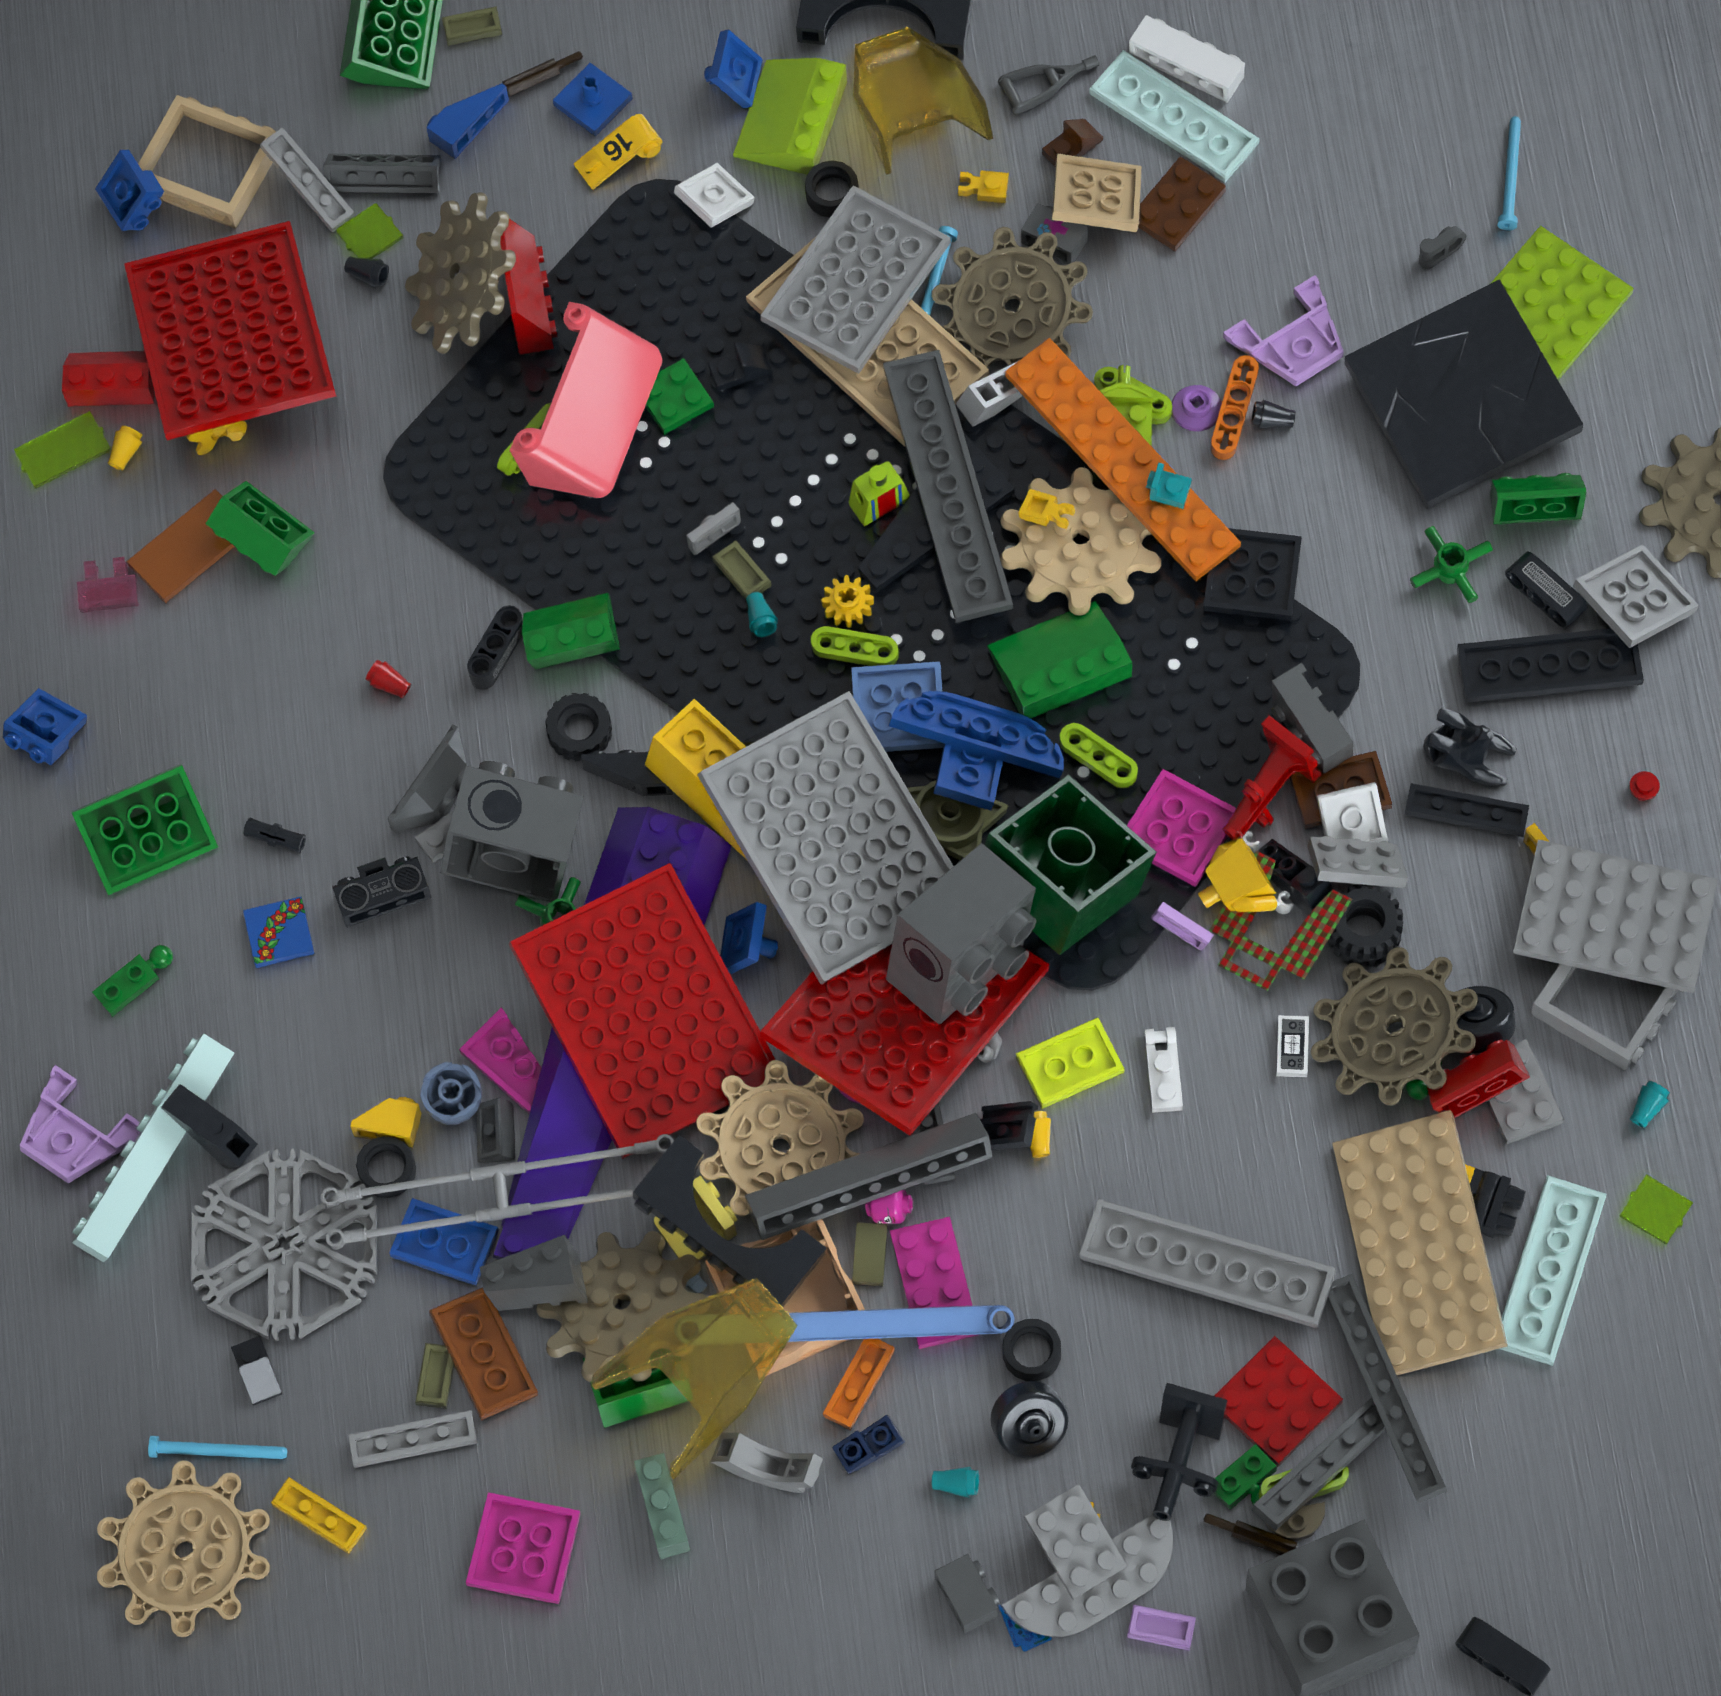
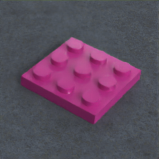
M1162 769L1127 826L1157 852L1152 864L1196 887L1209 866V862L1217 847L1223 844L1228 837L1222 828L1228 823L1236 808Z
M488 1492L466 1585L559 1604L579 1524L580 1511Z

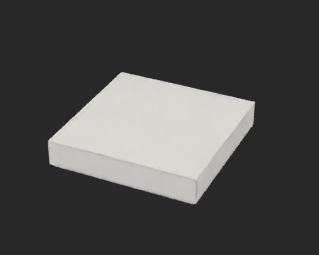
M718 163L681 182L674 189V194L711 228L753 205L755 199L749 191Z
M1375 782L1316 796L1324 836L1344 840L1360 839L1366 842H1388Z

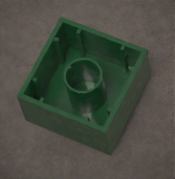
M1070 775L1064 777L992 830L984 844L1036 888L1030 915L1036 919V925L1032 931L1059 955L1138 896L1157 853Z

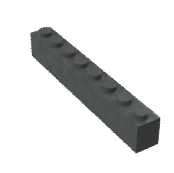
M973 1113L747 1194L745 1198L750 1218L761 1240L776 1236L993 1158L989 1135L978 1115Z

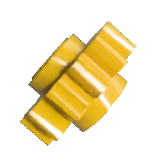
M848 575L844 576L843 583H839L834 578L833 589L825 587L824 595L826 597L821 599L822 607L826 608L825 617L832 618L834 616L836 626L842 620L846 621L848 628H851L852 620H856L857 623L862 625V614L865 616H871L872 614L870 606L874 604V596L869 595L870 585L861 587L860 577L856 578L853 583L850 582Z

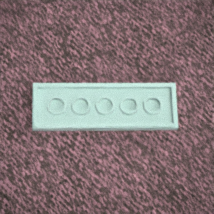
M1125 50L1117 56L1089 89L1090 95L1224 183L1227 182L1259 144L1260 138Z
M1547 1175L1501 1318L1508 1344L1507 1347L1500 1348L1501 1350L1553 1366L1606 1199V1193Z

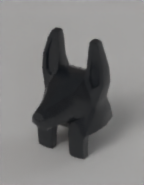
M1441 707L1436 720L1445 725L1439 726L1429 733L1423 744L1426 755L1431 763L1444 769L1458 771L1469 780L1482 785L1505 786L1508 779L1490 770L1483 763L1489 749L1513 756L1517 748L1500 733L1484 725L1477 726L1463 714Z

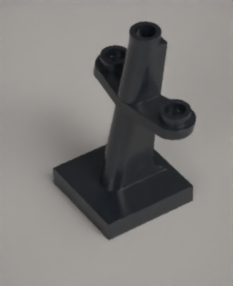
M1166 1384L1159 1423L1178 1428L1169 1460L1167 1462L1136 1456L1131 1464L1133 1475L1140 1479H1150L1151 1476L1163 1477L1153 1510V1516L1163 1521L1171 1519L1182 1483L1193 1487V1491L1202 1497H1210L1212 1493L1216 1492L1218 1481L1215 1478L1187 1468L1197 1434L1220 1440L1228 1400L1174 1384Z

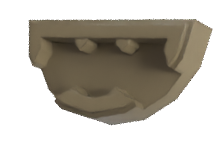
M1325 1502L1302 1506L1276 1531L1266 1522L1265 1524L1276 1535L1292 1541H1301L1311 1537L1321 1526L1325 1517Z

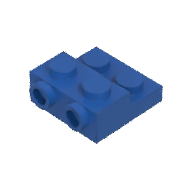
M120 150L95 188L121 231H139L144 229L149 224L147 217L151 211L161 206L162 201L160 197L164 193L163 188L152 171H142L130 150Z
M38 688L4 721L3 739L11 749L17 750L21 748L28 752L31 759L36 763L44 761L52 765L69 748V740L87 723V715Z

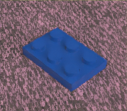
M412 1198L401 1225L461 1216V1214ZM472 1221L397 1233L389 1254L392 1258L477 1286L481 1276L479 1267L486 1264L499 1230L497 1226L485 1222L477 1223Z

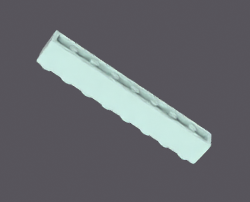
M204 1033L197 1040L194 1038L190 1040L183 1051L187 1055L183 1064L176 1063L168 1076V1079L171 1080L170 1085L166 1091L161 1088L152 1102L156 1106L150 1116L147 1114L143 1116L136 1127V1130L140 1132L134 1142L129 1140L120 1153L124 1157L120 1166L116 1167L113 1165L105 1177L104 1181L108 1183L103 1193L97 1191L89 1203L88 1207L92 1209L87 1219L81 1217L72 1231L76 1235L72 1243L102 1262L106 1261L113 1252L186 1133L160 1107L179 1084L205 1101L234 1055L233 1051Z

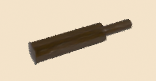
M578 51L556 62L552 58L502 81L507 86L508 97L560 74L559 70L581 60L583 55Z
M1205 1514V1523L1232 1532L1231 1537L1273 1553L1282 1555L1298 1547V1542L1239 1520L1236 1523H1232L1214 1515Z

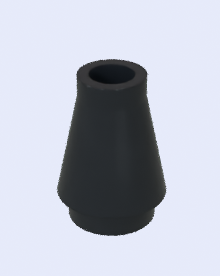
M350 256L347 258L344 266L346 273L352 274L372 287L377 285L383 286L389 275V266L381 259L355 258Z
M1264 399L1262 402L1255 401L1251 423L1258 425V428H1293L1296 411L1289 410Z

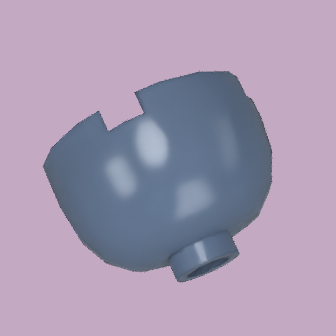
M444 1062L434 1066L425 1075L420 1090V1097L426 1112L433 1119L446 1125H458L468 1121L477 1113L482 1100V1087L476 1073L467 1065L462 1064L461 1066L459 1064H452V1062Z

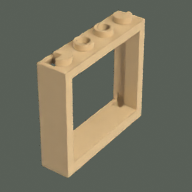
M176 95L138 165L142 171H153L183 116L257 144L262 143L276 131L268 126L261 127L253 124L245 117L229 115L218 107L213 106L211 108L205 106L192 97L184 98ZM260 148L230 203L155 174L154 176L164 190L160 197L161 201L236 229L273 162Z

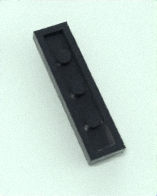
M1411 783L1405 815L1524 837L1530 805Z

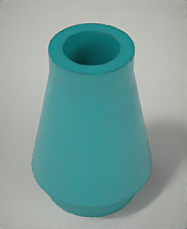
M761 592L749 594L746 597V602L748 604L750 630L758 637H766L773 634L777 629V617Z
M1648 1081L1646 1086L1642 1085L1630 1121L1639 1127L1646 1128L1648 1123L1669 1102L1667 1097L1670 1092L1653 1081Z
M971 1467L933 1471L932 1489L969 1498L970 1495H977L980 1481L979 1471L972 1470Z

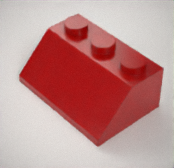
M145 351L69 353L63 364L62 393L67 406L154 404V387Z
M1497 1040L1486 1047L1487 1051L1477 1056L1473 1054L1463 1058L1459 1062L1460 1065L1452 1070L1444 1069L1447 1075L1445 1085L1439 1090L1427 1087L1433 1109L1438 1113L1451 1110L1454 1118L1530 1078L1515 1045L1508 1040Z

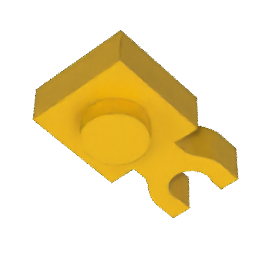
M981 170L980 177H977L969 172L960 171V182H967L969 185H959L958 196L977 194V201L1006 203L1009 173Z
M1029 489L1018 514L1020 519L1047 526L1050 520L1055 522L1058 527L1067 529L1069 525L1068 519L1061 516L1063 514L1073 516L1075 507L1069 503L1058 504L1056 496Z

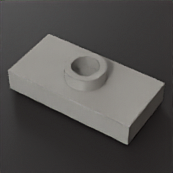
M732 502L717 514L707 516L699 527L686 535L690 551L697 555L739 525L741 522L739 508Z

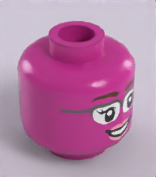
M904 1189L865 1203L866 1214L872 1217L873 1221L877 1224H901L905 1221L907 1213L912 1212V1196L907 1195Z

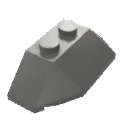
M452 724L412 785L389 815L388 822L391 830L395 833L435 824L442 815L446 816L450 812L454 803L453 799L459 792L467 765L459 730L454 724Z

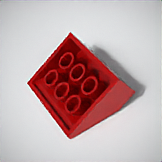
M509 218V224L501 236L500 245L502 250H512L516 255L515 265L510 271L505 272L519 354L554 349L552 338L557 337L555 320L549 321L548 313L553 312L551 296H545L543 289L549 287L546 270L540 271L539 263H545L542 246H536L534 235Z

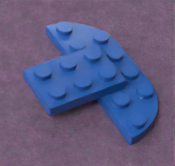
M928 691L922 692L920 697L911 700L906 698L895 708L888 725L892 728L944 743L934 794L990 811L994 805L1003 761L1057 778L1061 777L1064 769V759L1059 745L1052 743L1045 735L1046 729L1022 714L957 694Z

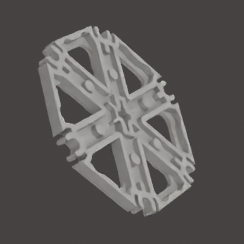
M274 1149V1162L270 1163L271 1153L267 1151L207 1187L209 1191L216 1193V1196L208 1191L203 1192L204 1199L210 1201L208 1207L202 1208L195 1205V1211L202 1217L192 1213L191 1282L194 1284L196 1292L203 1288H208V1294L201 1298L207 1309L268 1340L270 1328H272L271 1333L275 1341H279V1332L282 1329H288L290 1339L295 1340V1327L298 1326V1336L300 1339L361 1303V1298L354 1296L353 1293L355 1292L360 1297H366V1290L360 1288L359 1284L362 1281L374 1284L375 1279L369 1272L377 1275V1237H370L366 1241L364 1240V1257L358 1262L319 1243L326 1239V1235L330 1230H341L354 1222L361 1223L366 1230L377 1229V1206L374 1199L369 1197L367 1200L343 1201L336 1207H328L322 1202L301 1215V1178L306 1173H315L337 1184L340 1190L361 1187L362 1189L366 1188V1186L362 1184L360 1179L300 1149L298 1162L294 1149H290V1157L284 1161L280 1160L278 1149ZM258 1175H266L269 1178L268 1217L231 1199L232 1191ZM336 1194L327 1199L326 1201H334L336 1198ZM212 1229H219L250 1245L213 1268H209L205 1263L206 1234ZM281 1238H284L286 1241L292 1240L289 1242L290 1248L286 1251L282 1247L277 1249L280 1246L279 1240ZM300 1271L337 1289L340 1293L338 1301L311 1317L302 1315L300 1312ZM268 1273V1314L266 1317L256 1319L230 1305V1297L234 1293Z

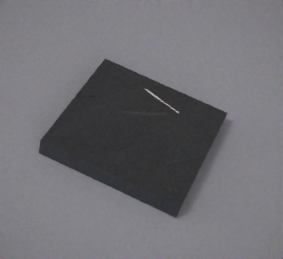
M1500 279L1345 356L1344 364L1426 509L1581 433L1583 430V422Z

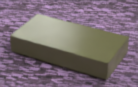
M497 6L442 17L448 46L502 35Z
M736 540L713 556L714 563L745 599L751 593H763L772 586L768 577Z
M857 1222L852 1275L853 1285L883 1286L887 1224Z
M425 1343L415 1400L416 1405L447 1409L454 1364L445 1345Z

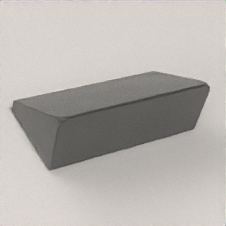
M501 1097L482 1102L476 1113L478 1162L488 1163L514 1160L516 1157L513 1103Z

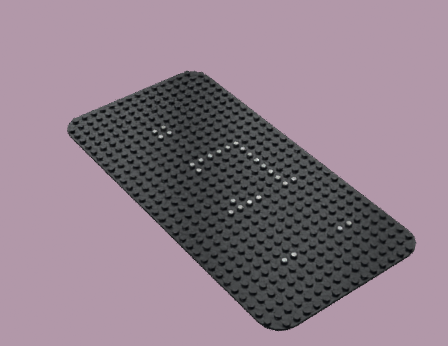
M653 179L631 187L609 206L547 274L549 287L543 289L545 296H551L553 312L548 313L549 321L555 320L557 337L552 338L554 349L520 355L511 314L398 437L386 456L383 474L384 483L390 500L406 517L535 610L609 593L620 650L599 654V656L678 713L695 699L742 743L757 733L765 732L771 734L848 691L853 696L851 667H865L868 665L817 656L811 647V636L820 627L829 626L890 637L898 645L899 657L895 664L940 662L942 692L957 694L1019 713L987 645L1070 611L1068 598L1061 592L1050 593L1041 602L1028 600L1025 590L1032 580L1031 572L1024 568L1014 570L1003 568L1013 602V609L956 623L937 555L934 551L878 593L870 586L869 595L874 596V604L870 606L872 614L871 616L862 614V625L857 623L856 620H852L851 628H848L846 621L842 620L836 626L834 616L832 618L825 617L826 608L822 607L821 599L826 597L824 595V588L830 587L833 589L834 578L839 583H843L845 575L849 576L852 583L856 578L860 577L861 587L869 585L859 574L858 567L903 507L901 505L870 524L863 526L849 506L852 483L856 478L870 471L873 466L889 461L904 482L911 496L917 485L906 447L777 329L762 322L760 314L747 303L746 296L794 255L736 215L711 228L674 194L675 186L681 183L678 180ZM569 302L586 305L655 345L662 356V365L659 372L684 358L714 402L713 408L665 435L645 407L614 488L607 496L602 498L530 486L521 470L517 474L513 473L508 476L497 468L499 458L513 442L517 433L523 430L535 415L553 400L579 332L569 330L563 320ZM736 342L763 346L773 373L718 391L708 362L735 353L734 343ZM1010 404L995 416L975 426L970 424L957 405H955L962 430L1015 488V494L987 513L999 557L1004 550L1014 547L1019 543V537L1016 533L1008 531L1001 526V516L1009 509L1020 510L1028 493V486L1034 479L1041 478L1052 488L1064 489L1070 486L1073 472L1083 467L1092 474L1093 485L1096 488L1110 490L1067 442ZM733 502L740 511V524L700 553L694 555L688 548L686 535L699 527L707 516L717 514ZM1078 533L1073 538V541L1077 544H1085L1089 539ZM1152 534L1146 536L1142 541V545L1160 557L1161 567L1154 573L1135 571L1129 575L1128 583L1134 591L1133 600L1128 604H1119L1106 593H1098L1091 599V602L1095 601L1119 635L1132 661V677L1031 718L1046 729L1045 735L1054 745L1055 743L1059 745L1064 759L1062 775L1060 778L1003 761L995 800L1007 804V813L982 834L981 843L984 845L988 834L1067 775H1070L1126 825L1131 820L1162 769L1237 808L1244 797L1242 790L1245 788L1246 780L1251 779L1254 781L1272 752L1261 725L1269 715L1275 719L1271 712L1272 680L1302 663L1307 670L1304 672V677L1312 689L1315 687L1319 688L1322 693L1318 697L1329 712L1333 710L1339 719L1350 706L1359 689L1360 662L1353 644L1336 627L1295 599L1292 621L1203 611L1208 573L1195 581ZM735 540L771 581L772 586L762 593L765 601L778 619L776 631L769 636L758 637L750 630L746 599L713 561L715 554ZM823 642L821 644V646L825 648L831 645V643L829 642ZM858 647L850 649L851 652H858L860 650ZM887 652L879 654L880 657H887L889 655ZM1283 722L1280 723L1282 726L1288 729ZM1071 723L1081 724L1132 758L1138 767V776L1135 783L1127 788L1116 787L1064 752L1060 746L1061 730ZM1071 739L1069 742L1076 745L1080 741L1078 739ZM943 748L886 752L907 788L926 786L937 779ZM1096 755L1093 757L1096 761H1101L1104 759V757L1101 755ZM1121 771L1117 775L1119 777H1126L1128 774ZM1227 837L1224 843L1232 841V839ZM947 855L953 866L960 862V860ZM1151 864L1138 896L1061 955L1055 952L1033 931L1024 940L1023 947L1050 964L1049 970L1044 975L1046 979L1067 989L1092 991L1114 984L1133 969L1166 929L1151 918L1160 904L1164 902L1180 912L1208 876L1205 872L1197 886L1194 887Z

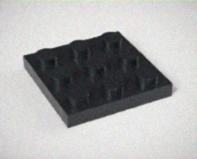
M1228 528L1241 541V547L1208 572L1203 611L1292 621L1302 536Z

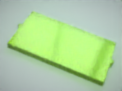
M89 411L15 448L14 451L22 464V472L27 473L36 489L111 451V447L103 435V427L98 426Z

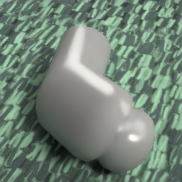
M998 1032L977 1055V1058L984 1063L993 1061L998 1055L1002 1046V1039Z

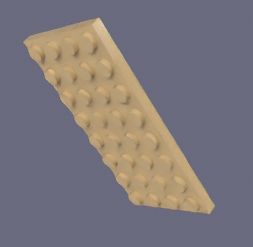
M814 239L746 296L747 303L760 315ZM912 299L859 374L779 331L903 446H905L884 373L883 363L940 350L955 405L969 385L989 376V369Z
M1448 1110L1333 1142L1372 1320L1396 1375L1507 1347L1505 1331L1452 1111Z

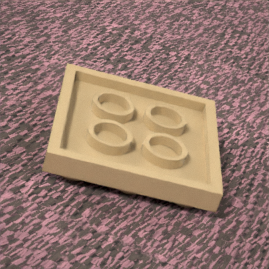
M1057 153L1052 220L1137 232L1142 166Z

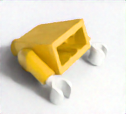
M1247 831L1243 838L1223 843L1217 847L1209 862V866L1205 870L1212 884L1198 892V895L1206 908L1222 900L1230 911L1264 912L1276 910L1280 914H1287L1291 911L1294 904H1285L1282 901L1288 900L1290 893L1282 891L1277 898L1273 896L1276 892L1254 855L1258 850L1260 842L1250 843L1253 837L1252 832Z

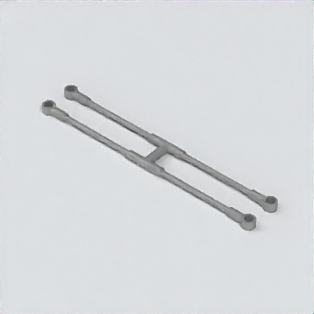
M663 1134L657 1140L635 1143L634 1146L528 1163H525V1161L470 1169V1172L362 1189L361 1187L337 1190L336 1188L328 1187L322 1191L321 1199L326 1206L336 1207L340 1202L362 1199L363 1196L469 1179L477 1181L493 1178L497 1208L475 1211L474 1214L372 1230L364 1228L342 1232L339 1229H332L327 1233L326 1241L331 1248L340 1249L347 1243L366 1241L370 1237L472 1221L480 1223L531 1215L532 1212L632 1197L633 1191L636 1188L538 1204L524 1203L509 1206L505 1176L526 1173V1170L634 1153L636 1155L655 1152L664 1154L667 1149L660 1148L661 1142L668 1140L672 1144L674 1140L671 1136ZM329 1193L336 1194V1198L332 1202L326 1201ZM334 1235H341L340 1242L336 1244L331 1243V1238Z

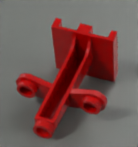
M1270 715L1261 725L1272 752L1254 781L1251 779L1246 780L1245 788L1242 790L1244 797L1228 823L1222 828L1224 833L1233 841L1243 838L1254 822L1263 828L1267 825L1271 826L1274 818L1266 806L1292 774L1300 772L1312 783L1321 776V772L1316 769L1318 762L1311 756L1314 750Z

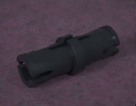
M251 817L246 821L243 831L244 836L266 841L268 846L276 847L278 845L298 853L302 852L306 842L305 834L283 829L282 825L277 823L271 825Z

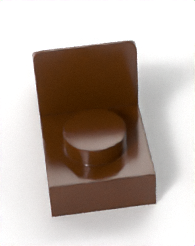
M1086 119L1065 120L1063 122V133L1042 148V155L1055 167L1057 153L1082 157L1103 141V136Z

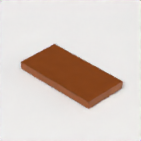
M216 489L127 560L128 566L165 604L235 547L225 538L217 536L213 529L205 524L222 497Z
M483 1287L429 1310V1315L452 1358L453 1364L481 1420L538 1396V1391L497 1308L484 1293Z

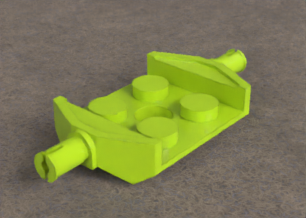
M1120 365L1118 367V382L1099 391L1152 446L1153 393L1131 384V367L1126 365L1125 373H1123L1124 365Z

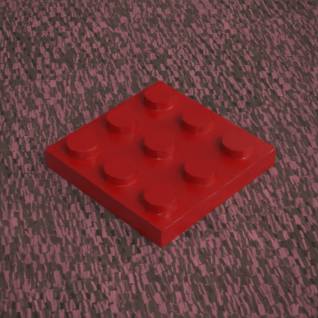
M1276 1336L1214 1395L1228 1400L1225 1418L1251 1443L1256 1444L1277 1467L1343 1403V1398Z

